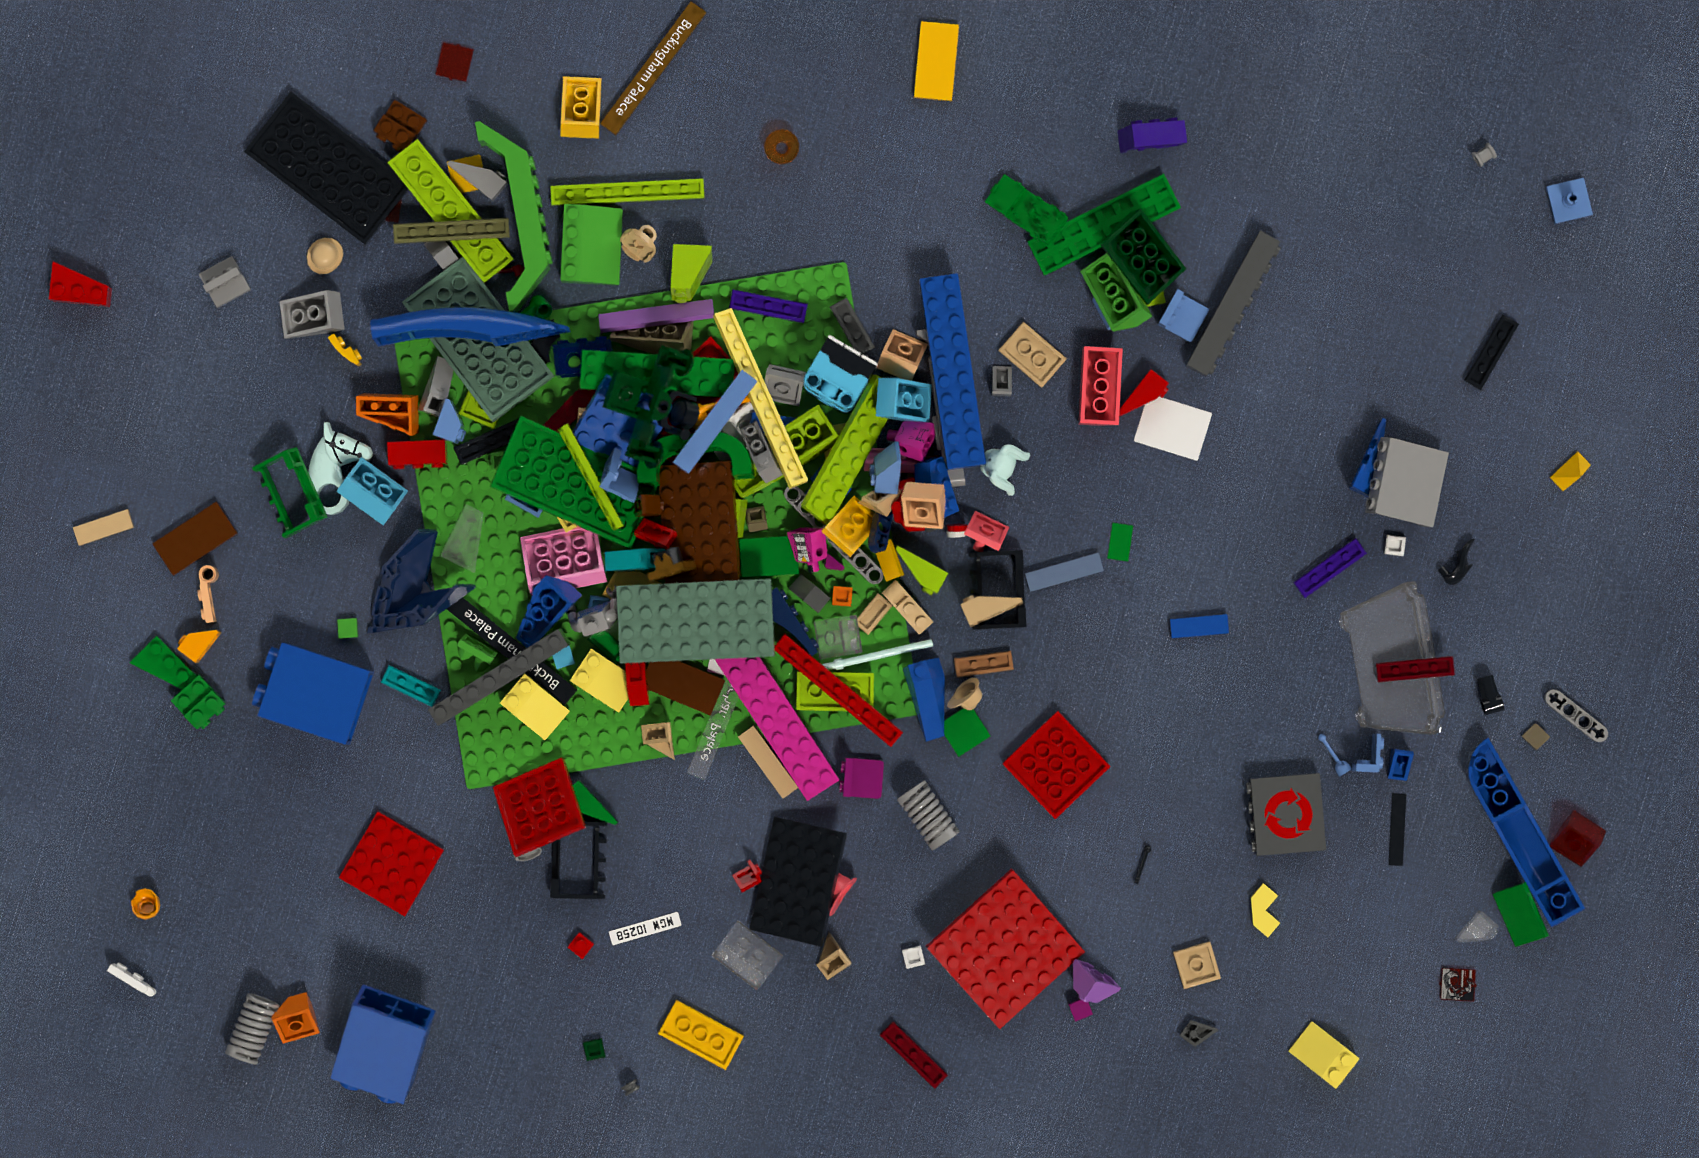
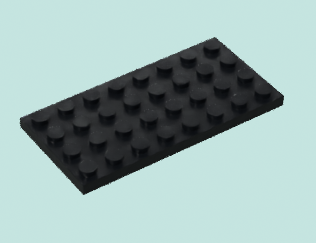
M292 92L287 95L244 151L364 245L370 241L408 192V188L389 166Z

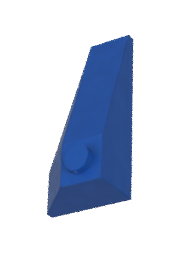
M1384 418L1380 420L1349 488L1366 497L1369 496L1370 481L1374 472L1373 466L1378 453L1377 446L1381 437L1385 435L1386 419Z
M546 575L533 589L531 601L528 603L527 612L524 619H522L516 636L526 648L540 641L582 596L569 582Z
M929 659L907 665L903 668V672L925 742L944 737L945 675L940 659Z

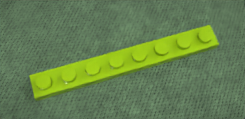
M704 179L551 186L552 206L705 199Z

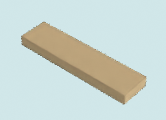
M754 725L738 736L782 798H785L798 788Z

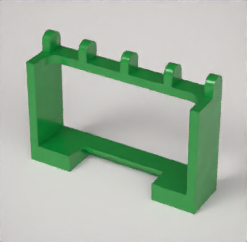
M297 447L287 449L252 467L253 471H260L265 480L261 486L262 488L267 486L273 498L269 501V504H275L280 514V517L276 519L277 522L283 521L286 532L281 534L283 538H288L328 518ZM281 459H284L288 470L294 469L309 502L304 506L310 520L293 528L267 469L268 466Z

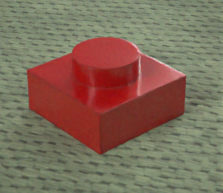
M579 932L567 948L583 959L594 943Z

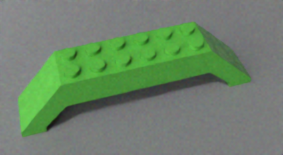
M478 121L475 122L481 146H488L506 161L525 270L512 290L506 292L509 311L518 313L549 272L550 264H553L551 252L546 247V245H550L548 234L543 230V227L546 226L545 216L543 212L540 213V208L543 207L540 194L536 192V189H539V182L536 175H533V170H536L533 156H529L526 150Z

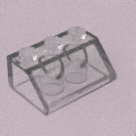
M740 921L735 923L711 955L755 990L759 989L783 957L779 951L749 930Z

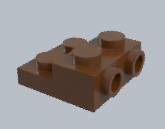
M394 100L373 131L377 134L376 138L384 143L388 140L393 144L392 148L401 152L416 140L428 120Z

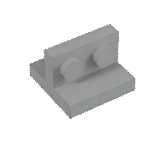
M233 256L199 273L204 283L205 291L210 294L217 308L251 291Z
M769 364L764 382L772 400L799 407L806 372Z

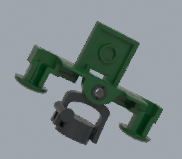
M661 345L649 382L615 370L613 372L602 407L637 419L625 456L642 462L645 461V465L648 468L657 467L664 455L663 445L659 441H653L650 444L656 427L653 424V420H657L658 425L665 428V432L681 437L682 440H687L690 437L689 429L698 420L699 407L697 403L693 402L697 401V397L669 389L667 392L663 391L664 387H669L674 368L678 376H685L691 371L694 364V355L689 349H684L680 352ZM641 392L653 395L648 403L649 410L637 407ZM677 396L684 397V398H679V399L675 400V402L672 404L673 400H674ZM668 414H669L670 423H671L673 426H670V425L668 424V420H667V419H668Z

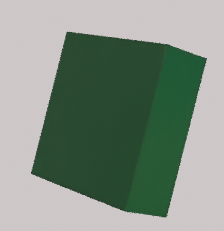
M602 1038L583 1042L587 1061L606 1057Z

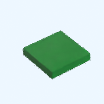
M963 708L944 720V735L958 757L990 737L989 732L974 709L966 710Z

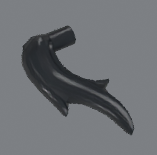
M1475 539L1466 542L1460 552L1455 551L1457 566L1453 572L1449 573L1444 566L1438 569L1445 582L1449 585L1459 583L1473 566V564L1468 565L1467 555Z

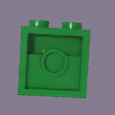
M200 674L170 700L196 730L200 727L204 729L211 722L209 719L214 714L218 716L225 710L223 707L225 705L224 699Z

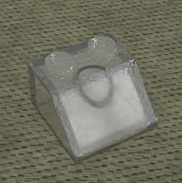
M857 615L814 621L816 640L819 645V659L863 653Z

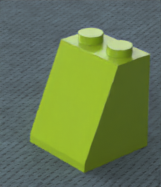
M673 244L672 300H675L677 303H686L692 300L712 264V246Z

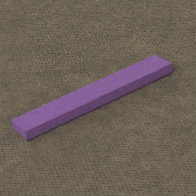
M708 299L598 314L600 333L713 318L714 307L713 300Z

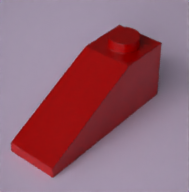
M1151 369L1119 410V417L1156 400L1159 396L1163 398L1169 390L1167 388L1169 383Z

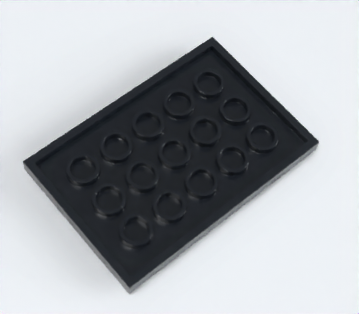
M774 817L761 874L762 882L759 883L749 930L822 947L847 833Z

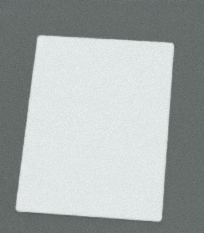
M1158 397L1144 406L1134 441L1197 461L1212 413Z

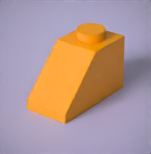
M219 630L189 633L187 636L183 635L178 642L179 647L177 649L193 662L199 663L221 632Z

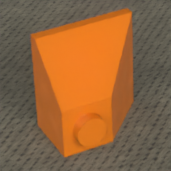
M307 992L288 997L271 1017L283 1044L320 1033L314 1009Z

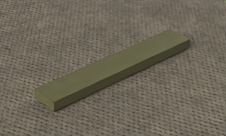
M509 219L393 224L394 244L510 238Z

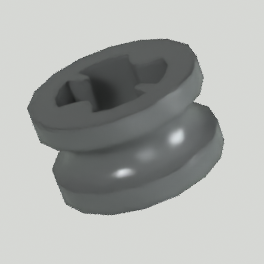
M636 1079L621 1087L622 1090H625V1096L640 1088L639 1085H636Z

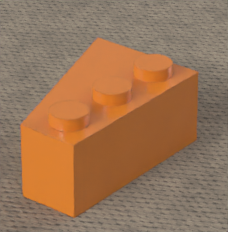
M363 393L356 396L357 416L389 426L391 429L405 432L410 436L419 433L418 395Z

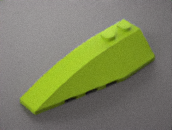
M819 404L785 426L802 466L832 448L839 437V434ZM754 464L755 478L734 479L735 489L741 499L780 480L784 476L782 475L765 483Z

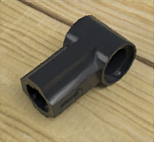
M1489 675L1476 679L1482 698L1481 706L1485 716L1504 711L1501 695L1498 694L1494 676Z

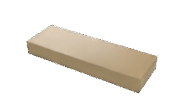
M127 509L73 527L78 545L81 546L132 529L134 524Z

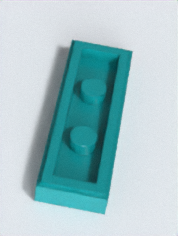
M390 665L381 680V683L431 707L434 706L441 692L440 689Z

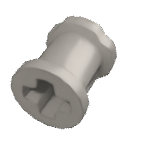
M1489 143L1485 144V147L1478 152L1471 154L1480 168L1483 166V163L1497 157L1495 150Z

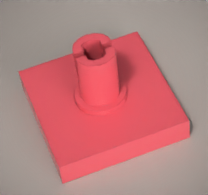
M975 511L964 535L976 540L973 549L977 552H983L986 545L999 551L1009 527Z

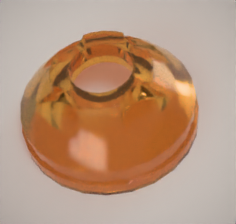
M780 129L773 131L766 138L764 145L765 153L776 164L790 163L798 155V139L788 130ZM779 143L787 145L788 150L786 153L780 154L777 152L776 147Z

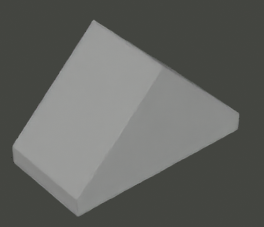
M446 241L426 242L424 244L443 270H446L459 260Z
M993 366L992 396L1011 397L1012 367Z

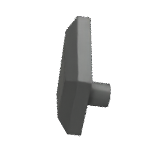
M1190 1020L1179 1036L1196 1047L1217 1032L1218 1029Z

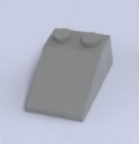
M325 290L280 301L284 339L345 330L340 292Z

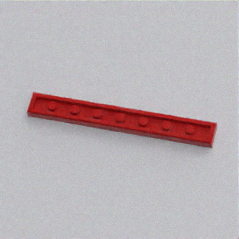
M786 634L774 646L775 651L890 747L902 735L903 732Z

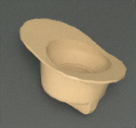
M970 678L961 683L948 702L947 707L955 708L961 706L966 710L974 709L982 698L979 680L977 678Z

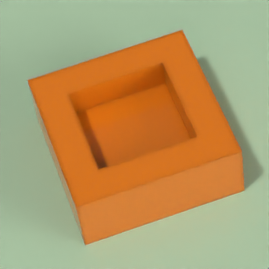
M833 586L832 605L851 607L853 587Z

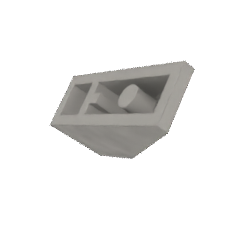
M454 161L447 163L449 167L491 201H494L507 185V182L504 181L506 177L498 170L495 173L490 169Z

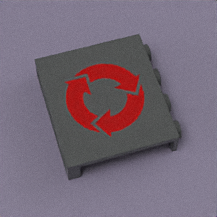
M1320 773L1249 779V783H1246L1247 794H1250L1251 802H1248V813H1252V821H1249L1250 833L1254 834V840H1251V850L1255 852L1256 856L1326 850Z

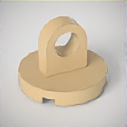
M643 225L639 230H626L620 237L623 251L635 261L642 260L645 263L650 261L656 253V247L653 243L657 237L656 231L649 225Z

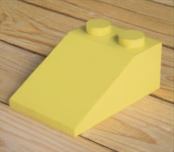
M590 649L570 681L619 713L629 699L626 671L595 650Z
M527 674L521 677L500 702L501 705L544 740L550 736L570 712Z
M1313 1021L1310 1022L1288 1050V1052L1335 1089H1337L1360 1059Z

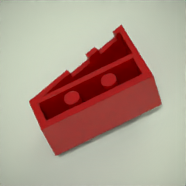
M53 261L49 300L53 302L110 307L111 287Z

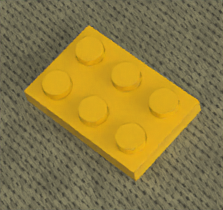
M855 495L821 531L849 557L869 537L874 513L869 508L858 504L857 502L860 500Z

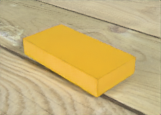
M889 539L886 550L876 553L886 582L904 575L892 539Z

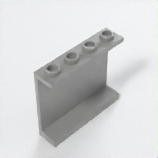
M1381 437L1377 446L1378 453L1373 466L1374 472L1370 481V491L1366 500L1365 512L1416 523L1422 527H1434L1449 452L1391 437Z

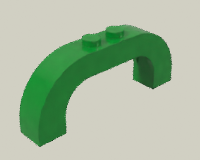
M690 432V437L687 440H682L681 437L675 435L658 439L657 441L663 445V459L655 468H648L645 465V461H639L637 483L640 487L660 486V467L666 459L673 455H678L694 433ZM720 432L705 452L719 451L728 454L732 460V474L736 480L755 478L753 460L744 445L735 437Z

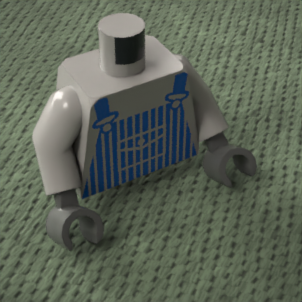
M616 585L613 591L609 587L606 589L607 594L611 598L609 602L578 611L577 613L574 604L566 612L573 631L582 632L583 636H588L607 630L618 619Z

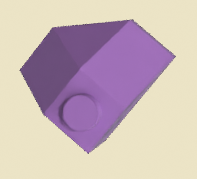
M1075 959L1073 961V989L1079 994V999L1086 1003L1088 1001L1098 1003L1120 991L1121 987L1110 976L1093 969L1094 966L1088 962Z

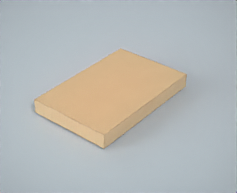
M1025 322L1016 329L998 350L1041 388L1067 360Z

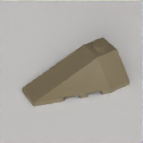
M694 321L614 331L611 333L610 341L650 354H658L661 345L680 352L684 349L691 350Z

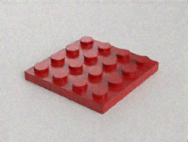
M1059 711L1053 714L1002 763L1054 819L1061 815L1111 767Z
M562 757L493 787L510 845L516 857L586 828L565 760Z
M378 811L339 878L405 917L443 854L444 849Z

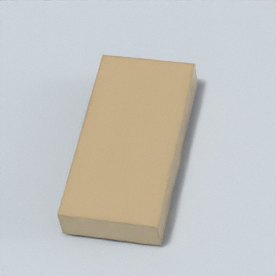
M877 593L853 623L869 635L893 605Z

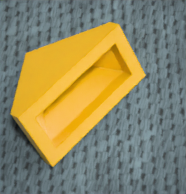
M1577 451L1550 479L1564 491L1577 481L1591 465Z

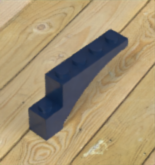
M776 587L772 590L773 621L792 633L805 646L811 656L817 654L819 645L814 637L810 639L806 634L809 631L803 621L799 623L796 616L799 614L794 606H788L785 601L788 597L783 589L778 590Z

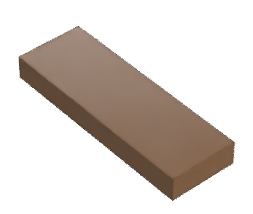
M1011 651L954 658L956 677L1014 670Z

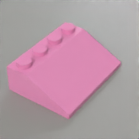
M577 526L567 533L564 529H558L520 537L531 597L533 589L546 575L567 581L574 588L607 582L598 535Z

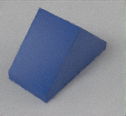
M1391 749L1388 779L1407 781L1414 751Z

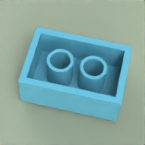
M878 378L876 417L900 421L929 422L932 384L899 378Z
M361 457L336 492L384 525L408 490Z

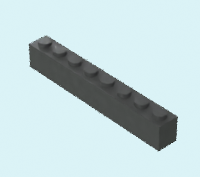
M1261 230L1259 231L1188 360L1186 367L1204 377L1208 373L1212 375L1217 366L1214 363L1217 357L1221 358L1226 348L1223 346L1226 340L1230 341L1235 333L1232 329L1236 323L1240 324L1244 317L1242 311L1244 307L1248 308L1253 300L1251 295L1254 290L1258 291L1263 282L1260 278L1263 273L1267 274L1272 266L1269 262L1272 256L1276 258L1281 249L1278 245L1281 241Z
M562 628L557 629L431 707L428 711L439 726L568 647L571 643Z

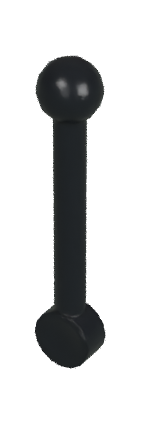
M1149 845L1144 847L1145 852L1134 881L1136 884L1139 883L1148 853L1151 852Z

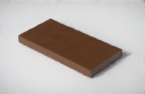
M215 502L152 544L172 575L175 576L238 533L218 502Z
M680 661L650 662L646 670V681L650 691L710 716L726 681Z

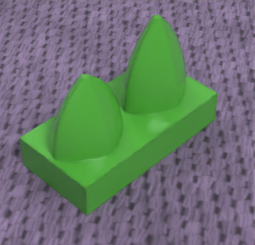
M466 633L457 645L461 660L469 659L473 655L475 656L474 667L476 673L485 670L491 665L499 653Z

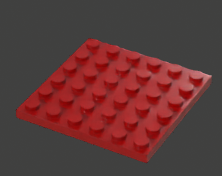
M1010 869L925 946L999 1029L1063 973L1075 959H1078L1085 953L1013 869Z

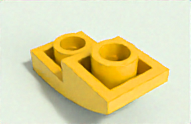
M332 334L328 337L332 345L342 356L357 366L362 365L360 362L362 357L357 349L353 350L351 346L344 349L346 344L341 336L337 337L336 334Z

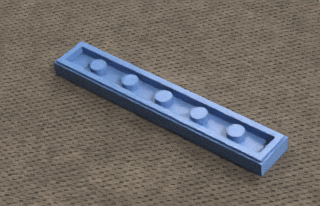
M740 371L673 461L675 465L688 474L691 472L755 386L757 380L745 371Z

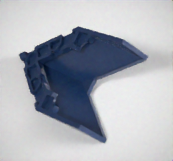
M416 529L382 566L381 584L377 587L371 613L373 616L372 624L368 627L367 633L425 625L476 588L474 584H455L452 588L432 590L427 582L438 534L436 529Z

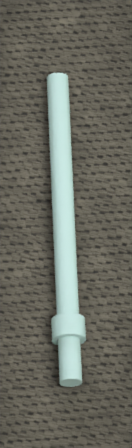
M932 639L851 658L834 659L833 662L822 665L828 670L836 669L837 671L844 669L846 666L933 647Z

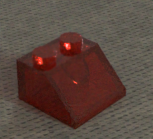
M1573 810L1551 841L1550 847L1582 867L1600 847L1606 830Z

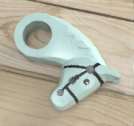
M324 422L323 437L314 450L308 470L319 498L324 486L334 484L339 488L343 483L342 466L359 461L361 457L369 462L373 456L371 447L349 436L333 431L330 422ZM341 495V499L336 506L325 507L323 505L326 514L335 515L344 511L349 505V500Z

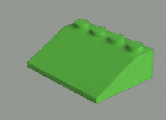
M564 204L561 260L562 283L620 284V237L622 235L623 209Z

